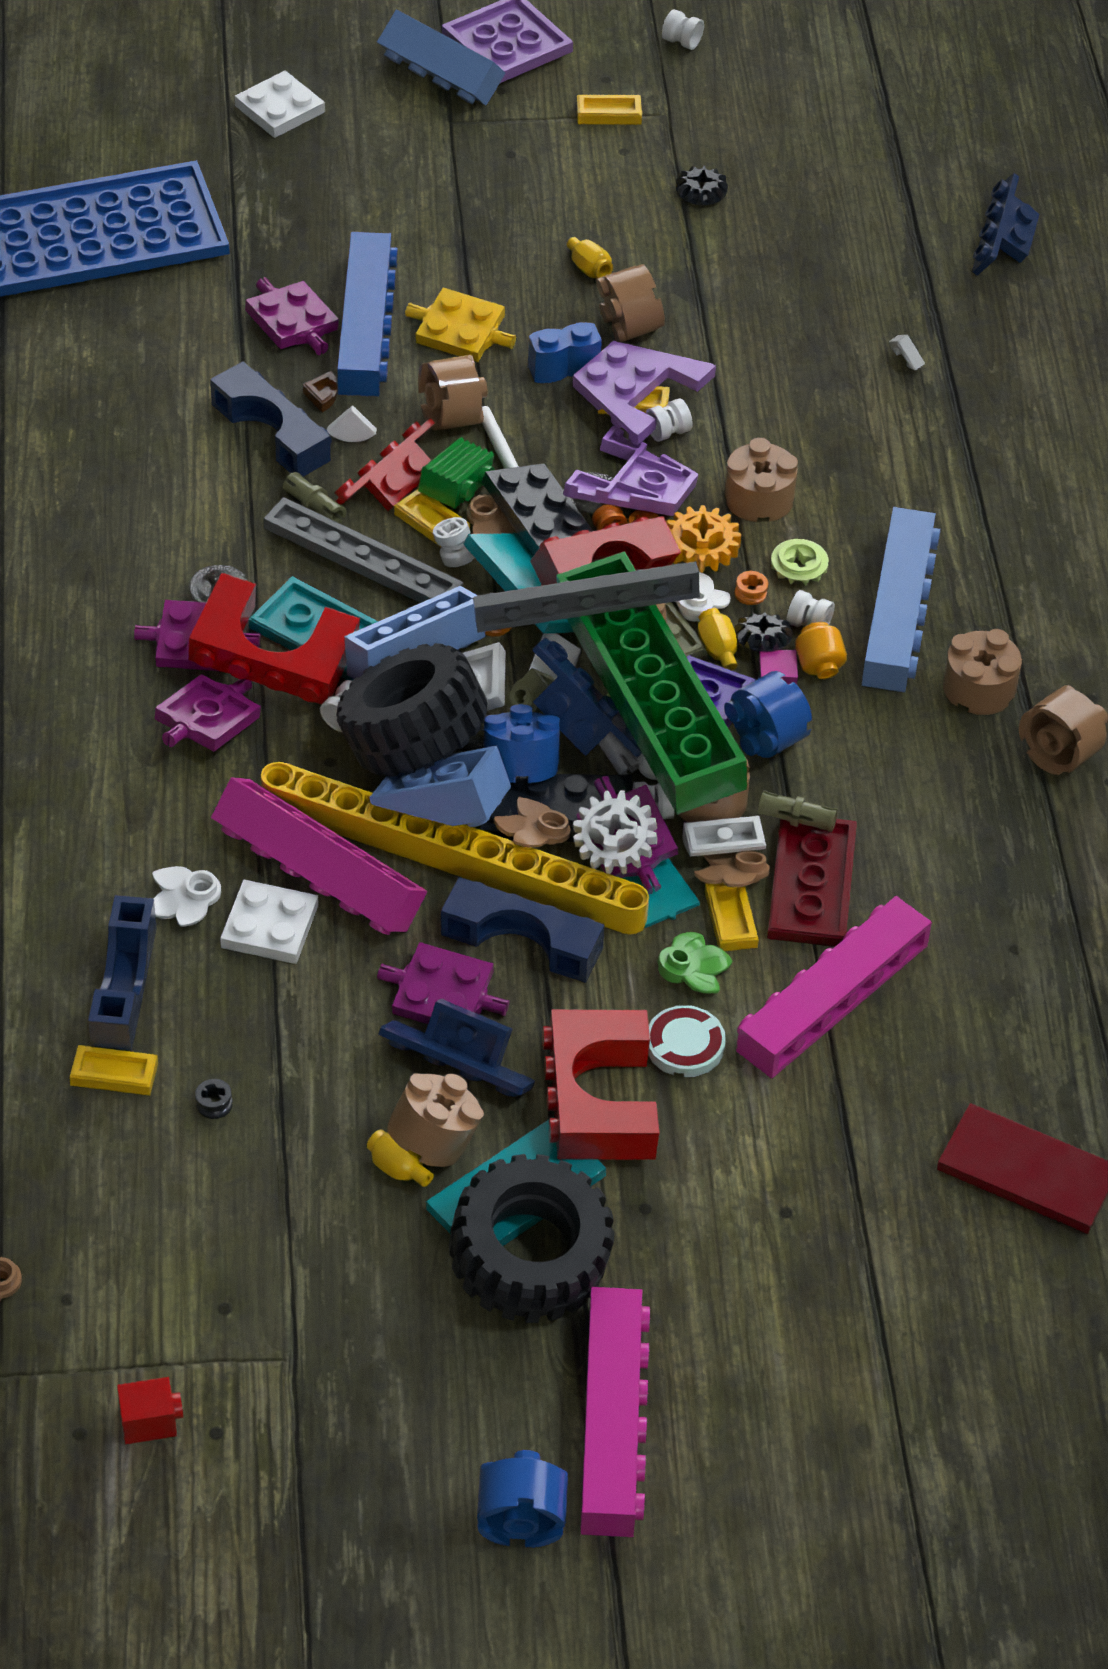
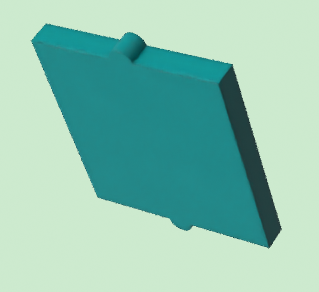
M669 858L661 861L653 869L661 889L655 892L652 886L653 893L649 894L648 918L644 928L668 918L674 920L676 915L700 906V901ZM639 876L622 878L643 886Z

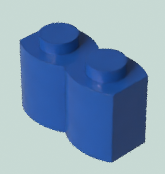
M580 322L569 325L562 330L544 329L529 335L528 368L536 383H552L562 380L567 376L573 377L575 373L601 352L602 339L595 324Z

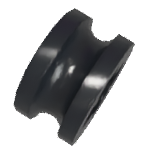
M209 1079L202 1082L195 1091L197 1109L204 1117L219 1119L230 1113L233 1107L232 1092L229 1084L225 1081ZM217 1095L220 1101L211 1102L208 1096Z

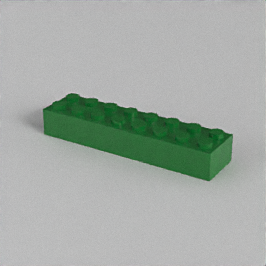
M624 551L557 574L556 578L557 583L636 570ZM656 605L567 619L677 815L747 790V760Z

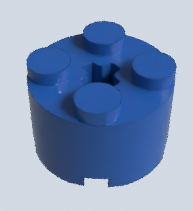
M771 671L735 691L730 701L724 705L726 716L733 722L741 737L740 745L749 756L757 754L765 758L773 757L810 735L811 729L807 730V723L812 720V713L808 701L795 682L788 685L781 679L785 674L779 671Z
M523 704L511 706L510 712L486 716L484 721V748L497 746L510 782L516 783V776H528V783L540 782L557 774L560 736L559 717L533 712L531 706Z
M531 1450L517 1451L514 1454V1458L482 1464L480 1467L477 1527L479 1533L494 1543L510 1546V1538L525 1539V1547L532 1548L549 1545L559 1540L563 1535V1527H565L568 1473L551 1463L540 1460V1454Z

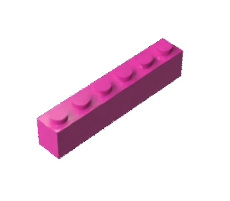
M231 777L211 816L213 820L223 825L221 831L226 835L238 840L243 838L252 844L250 849L253 852L268 859L271 857L281 862L280 869L295 877L303 876L311 881L309 885L311 889L324 896L333 895L340 900L339 906L351 914L358 916L362 914L371 920L369 925L383 934L390 935L391 932H407L428 892L250 779Z
M897 896L886 905L877 906L867 921L859 927H852L844 936L843 941L833 949L827 948L812 967L807 971L803 969L798 972L787 988L781 993H773L763 1008L754 1015H747L740 1022L737 1028L736 1052L771 1079L774 1078L928 946L932 922Z
M591 1287L581 1512L582 1535L634 1537L635 1520L644 1519L645 1494L636 1493L637 1481H645L646 1455H637L638 1443L646 1444L647 1417H639V1406H647L648 1380L640 1379V1368L648 1369L649 1343L641 1342V1332H649L650 1307L642 1306V1289Z

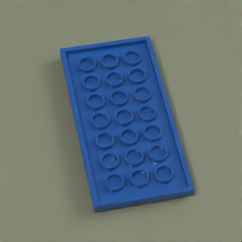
M197 160L0 195V296L230 254L228 239Z

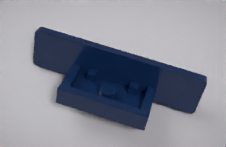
M1015 173L1010 175L1005 181L1003 179L999 180L991 191L992 202L985 212L987 217L986 223L979 233L981 238L980 244L973 254L975 261L972 273L977 276L997 258L999 248L1019 263L1029 255L1039 213L1029 204L1022 202L1014 196L1019 176Z
M544 638L532 649L533 652L558 677L533 703L545 715L559 717L560 731L585 756L609 732H612L638 758L642 752L611 697L608 695L603 696L595 688L592 677L582 668L577 669L567 659L568 654L559 643L550 641L548 638Z
M439 999L435 1002L425 1033L398 1021H391L380 1027L378 1035L389 1039L388 1043L391 1046L405 1051L413 1049L424 1054V1059L432 1064L439 1066L450 1065L460 1070L459 1074L469 1080H485L496 1085L495 1089L504 1095L512 1097L522 1095L533 1089L535 1080L501 1066L512 1028L444 999Z

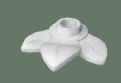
M699 572L700 598L675 601L679 607V612L685 619L699 621V615L703 611L710 608H725L729 605L731 597L728 592L714 589L712 579L706 574Z
M175 866L159 869L152 873L155 882L163 890L153 898L156 917L160 919L176 917L181 927L200 922L206 916L208 906L217 902L221 896V884L211 872L205 870L191 872L185 867Z

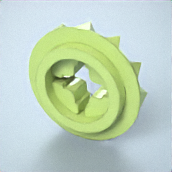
M791 539L780 543L773 550L771 569L777 571L778 579L788 578L790 584H793L795 581H801L806 586L810 580L819 582L822 574L827 573L829 559L826 551L820 545L805 539ZM795 557L805 566L799 567L797 563H794Z

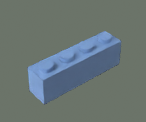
M397 9L377 41L386 50L384 56L399 65L402 60L410 64L408 69L422 78L429 74L434 77L433 83L446 91H449L450 87L458 90L456 95L472 105L476 100L486 106L505 75V72L492 60Z
M458 586L344 636L347 675L353 679L359 678L364 674L363 671L371 665L374 667L381 662V659L389 655L392 657L399 654V651L406 648L411 650L417 648L418 645L428 644L433 646L435 643L446 646L449 645L458 650L466 648L471 643L484 638L485 632L478 633L475 622L473 597L478 595L462 586Z

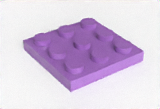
M500 0L442 25L443 35L495 62L505 72L501 82L573 52V41L527 0Z

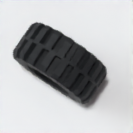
M435 643L433 646L422 644L411 650L409 648L399 651V654L392 657L389 655L381 659V662L374 667L371 665L363 671L364 674L362 676L356 677L350 683L348 690L343 691L337 706V723L359 764L364 769L380 776L383 774L397 776L399 773H404L405 775L415 773L417 769L423 767L427 769L434 766V763L442 758L445 760L452 756L456 749L463 748L469 743V738L478 733L481 723H484L488 702L466 656L454 647Z
M525 1154L513 1155L510 1163L506 1164L504 1159H499L489 1164L488 1172L480 1170L471 1178L470 1186L464 1187L459 1197L450 1231L449 1256L453 1258L452 1269L456 1278H465L462 1288L470 1297L478 1295L481 1298L479 1305L489 1312L493 1308L503 1311L502 1318L514 1321L515 1315L525 1317L526 1323H539L540 1316L547 1315L549 1321H553L563 1317L565 1308L569 1312H574L582 1307L585 1298H591V1287L599 1286L614 1244L615 1232L612 1229L614 1219L611 1209L604 1207L606 1197L601 1189L598 1187L592 1189L590 1187L592 1179L583 1171H580L579 1174L571 1171L572 1164L560 1160L559 1164L548 1161L549 1156L537 1154L535 1159H527ZM510 1216H538L551 1222L562 1232L570 1250L563 1256L547 1262L523 1260L509 1253L499 1243L494 1234L493 1227L501 1220Z

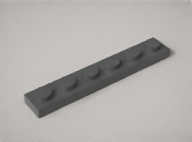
M285 497L263 518L264 529L419 603L458 586L463 587L462 581Z
M695 561L474 596L473 603L477 632L700 598L699 571Z

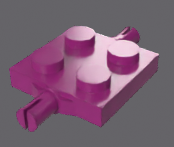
M267 278L259 279L256 283V288L262 295L246 299L245 311L280 349L306 343L313 348L317 355L326 353L328 344L322 340L321 336L338 330V317L304 281L278 289Z
M165 600L163 615L157 627L135 625L134 640L156 641V667L219 671L213 668L202 667L188 660L189 637L206 602ZM243 633L253 645L259 648L260 633Z
M201 674L155 707L154 719L171 728L162 735L165 745L169 744V747H173L183 738H190L202 746L216 751L259 718L261 706L245 698L243 695L252 689V682L247 679H238L233 684L226 685L215 682Z
M608 776L602 777L603 785L600 778L594 782V786L602 801L604 800L605 791H609L612 798L618 797ZM645 784L625 793L626 800L630 801L637 795L640 798V808L645 805L651 807L652 815L649 818H656L657 829L653 832L657 833V844H648L651 847L652 856L649 858L641 855V867L637 868L632 863L627 864V873L622 874L619 866H614L611 875L619 878L639 876L648 894H652V886L655 892L661 889L653 869L661 861L677 855L678 848ZM576 814L577 820H582L580 814ZM627 814V817L630 821L637 822V825L640 826V824L634 817ZM591 839L592 843L597 848H599L602 851L604 850L601 844L594 843V840ZM601 864L599 866L601 871L606 873L605 865Z
M419 942L411 962L404 970L383 963L378 970V980L399 985L398 993L392 1004V1013L425 1024L429 1023L435 1002L439 999H444L477 1014H480L482 1010H487L505 1016L509 1008V1000L488 995L487 987L494 973V963Z

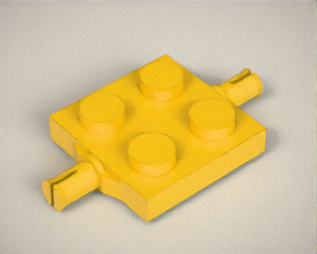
M442 288L435 302L428 308L408 303L405 310L406 317L423 321L416 332V343L456 356L472 355L476 362H479L484 351L492 346V344L495 343L513 349L516 342V335L498 330L500 323L505 317V306L447 288Z

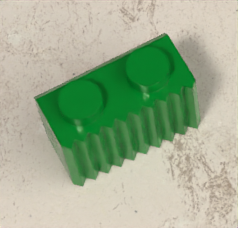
M462 437L458 438L422 467L418 491L456 509L464 500H471L475 491L481 488L485 471L495 470L492 467L493 452H488L486 448L482 449L480 445L476 446L474 442L470 444L468 440L464 441Z

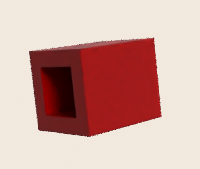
M169 1377L117 1385L125 1445L177 1436L175 1419L184 1418L180 1392H171Z

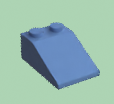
M497 746L455 753L445 760L442 758L435 762L434 766L427 769L424 767L417 769L415 773L407 775L399 773L397 776H386L369 799L372 805L446 825L468 824L469 827H475L486 823L490 819L493 811L502 802L501 800L511 788V784Z

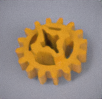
M701 505L699 511L695 512L689 506L686 508L685 515L675 512L674 520H667L666 522L681 551L680 555L673 562L674 564L682 561L685 563L696 561L699 572L703 573L706 566H710L713 571H718L719 563L729 566L731 558H737L738 549L741 544V533L738 532L739 524L731 523L730 514L722 517L719 516V508L713 509L712 512H706L705 505Z

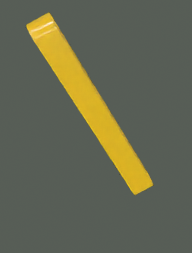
M273 762L262 769L261 787L338 835L471 881L481 882L488 887L506 893H514L522 898L543 905H551L559 910L580 917L591 918L595 922L604 924L606 928L624 934H637L643 931L648 918L649 894L643 886L535 848L519 846L509 839L469 827L465 824L450 826L372 805L369 799L373 794L372 792L287 763Z

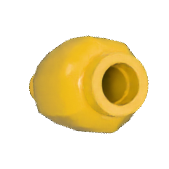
M572 237L568 240L567 248L572 251L571 258L573 262L588 277L596 279L612 273V258L601 246L588 239L580 241L576 237Z
M707 609L699 615L698 634L705 645L707 653L713 659L719 660L723 668L733 671L738 666L734 657L737 651V638L730 618L720 614L718 609Z
M383 1129L377 1130L368 1140L367 1149L371 1151L372 1162L387 1175L404 1181L413 1179L422 1187L428 1186L433 1180L434 1174L426 1169L422 1162H419L421 1155L410 1149L407 1152L401 1148L388 1132H385Z

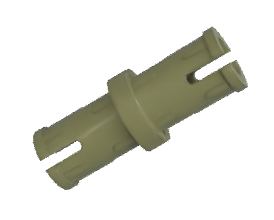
M293 472L287 476L296 486H292L287 481H284L283 489L285 492L302 502V506L337 523L342 522L333 513L337 512L345 518L346 508L328 497L327 491L319 485H312L298 472Z
M764 790L759 802L758 814L790 821V825L796 827L799 824L832 832L836 823L838 808L806 802V798L797 796L794 799Z

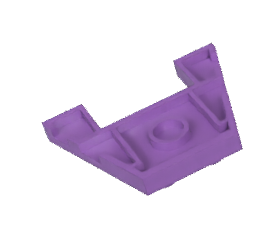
M613 341L573 375V387L597 410L603 409L611 416V423L618 429L624 428L629 433L628 439L632 443L639 445L656 429V418L634 407L667 378L698 392L715 377L716 365Z
M612 426L602 438L600 451L628 460L612 481H607L576 470L565 483L563 495L567 497L673 516L695 488L699 474L665 454L661 455L660 458L646 451V443L642 441L639 445H636L623 437L624 431L622 429Z

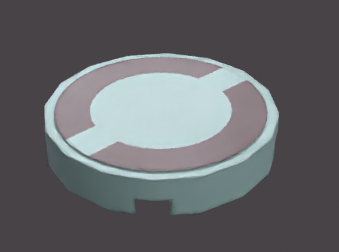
M674 1006L661 1011L649 1024L650 1045L648 1055L652 1063L663 1072L674 1075V1072L684 1073V1077H696L710 1072L720 1063L725 1049V1031L719 1020L708 1011L695 1006Z

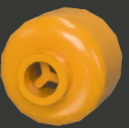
M815 622L805 626L795 641L801 669L808 675H817L819 679L831 678L838 673V669L847 660V653L840 631L826 622Z

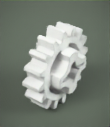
M622 790L617 798H612L609 791H605L604 800L601 802L591 797V809L580 807L579 814L582 820H576L573 823L574 831L578 833L573 836L575 847H581L579 849L580 858L585 860L591 857L590 864L593 869L604 864L607 874H611L614 866H619L622 874L627 873V864L632 863L637 868L641 867L640 856L643 855L649 858L652 856V850L648 844H657V833L653 832L657 829L656 818H649L652 815L651 807L645 805L640 808V798L637 795L630 801L626 800L625 791ZM627 814L634 817L638 821L640 826L637 825V822L630 821L627 817ZM591 839L594 840V843L601 844L604 850L602 851L599 848H597L592 843Z

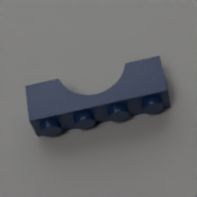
M242 361L210 379L211 404L232 423L258 421L268 424L278 431L275 435L276 461L289 473L298 472L304 477L331 461L330 445L332 441L328 431L322 426L319 427L307 416L303 409L297 408L292 404L282 391L271 386L261 373L254 371L245 362Z
M461 877L458 878L441 910L442 936L477 947L485 940L497 935H522L534 940L544 949L549 959V971L584 983L587 982L603 950L604 924L595 922L588 917H580L559 910L554 906L543 905L522 898L517 894L506 893L488 887L481 882H473Z
M118 895L114 897L108 925V949L104 978L101 988L94 991L88 1019L91 1047L132 1052L157 929L155 904L152 898Z

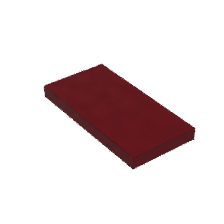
M780 819L767 939L834 947L843 941L847 933L857 821L836 819L833 831L828 832L827 830L799 824L798 827L792 826L790 821Z
M972 1103L966 1109L937 1165V1170L1087 1234H1089L1108 1197V1160Z

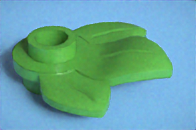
M686 932L676 936L672 941L671 947L664 948L657 960L659 973L665 980L672 983L685 982L692 990L701 993H718L720 988L715 976L729 969L733 962L723 949L714 945H705L703 935L696 932Z

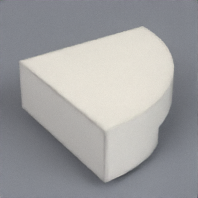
M897 335L889 341V345L897 356L903 355L907 362V367L917 370L925 364L908 335Z
M352 405L327 427V431L339 440L360 442L373 437L376 434L377 428Z

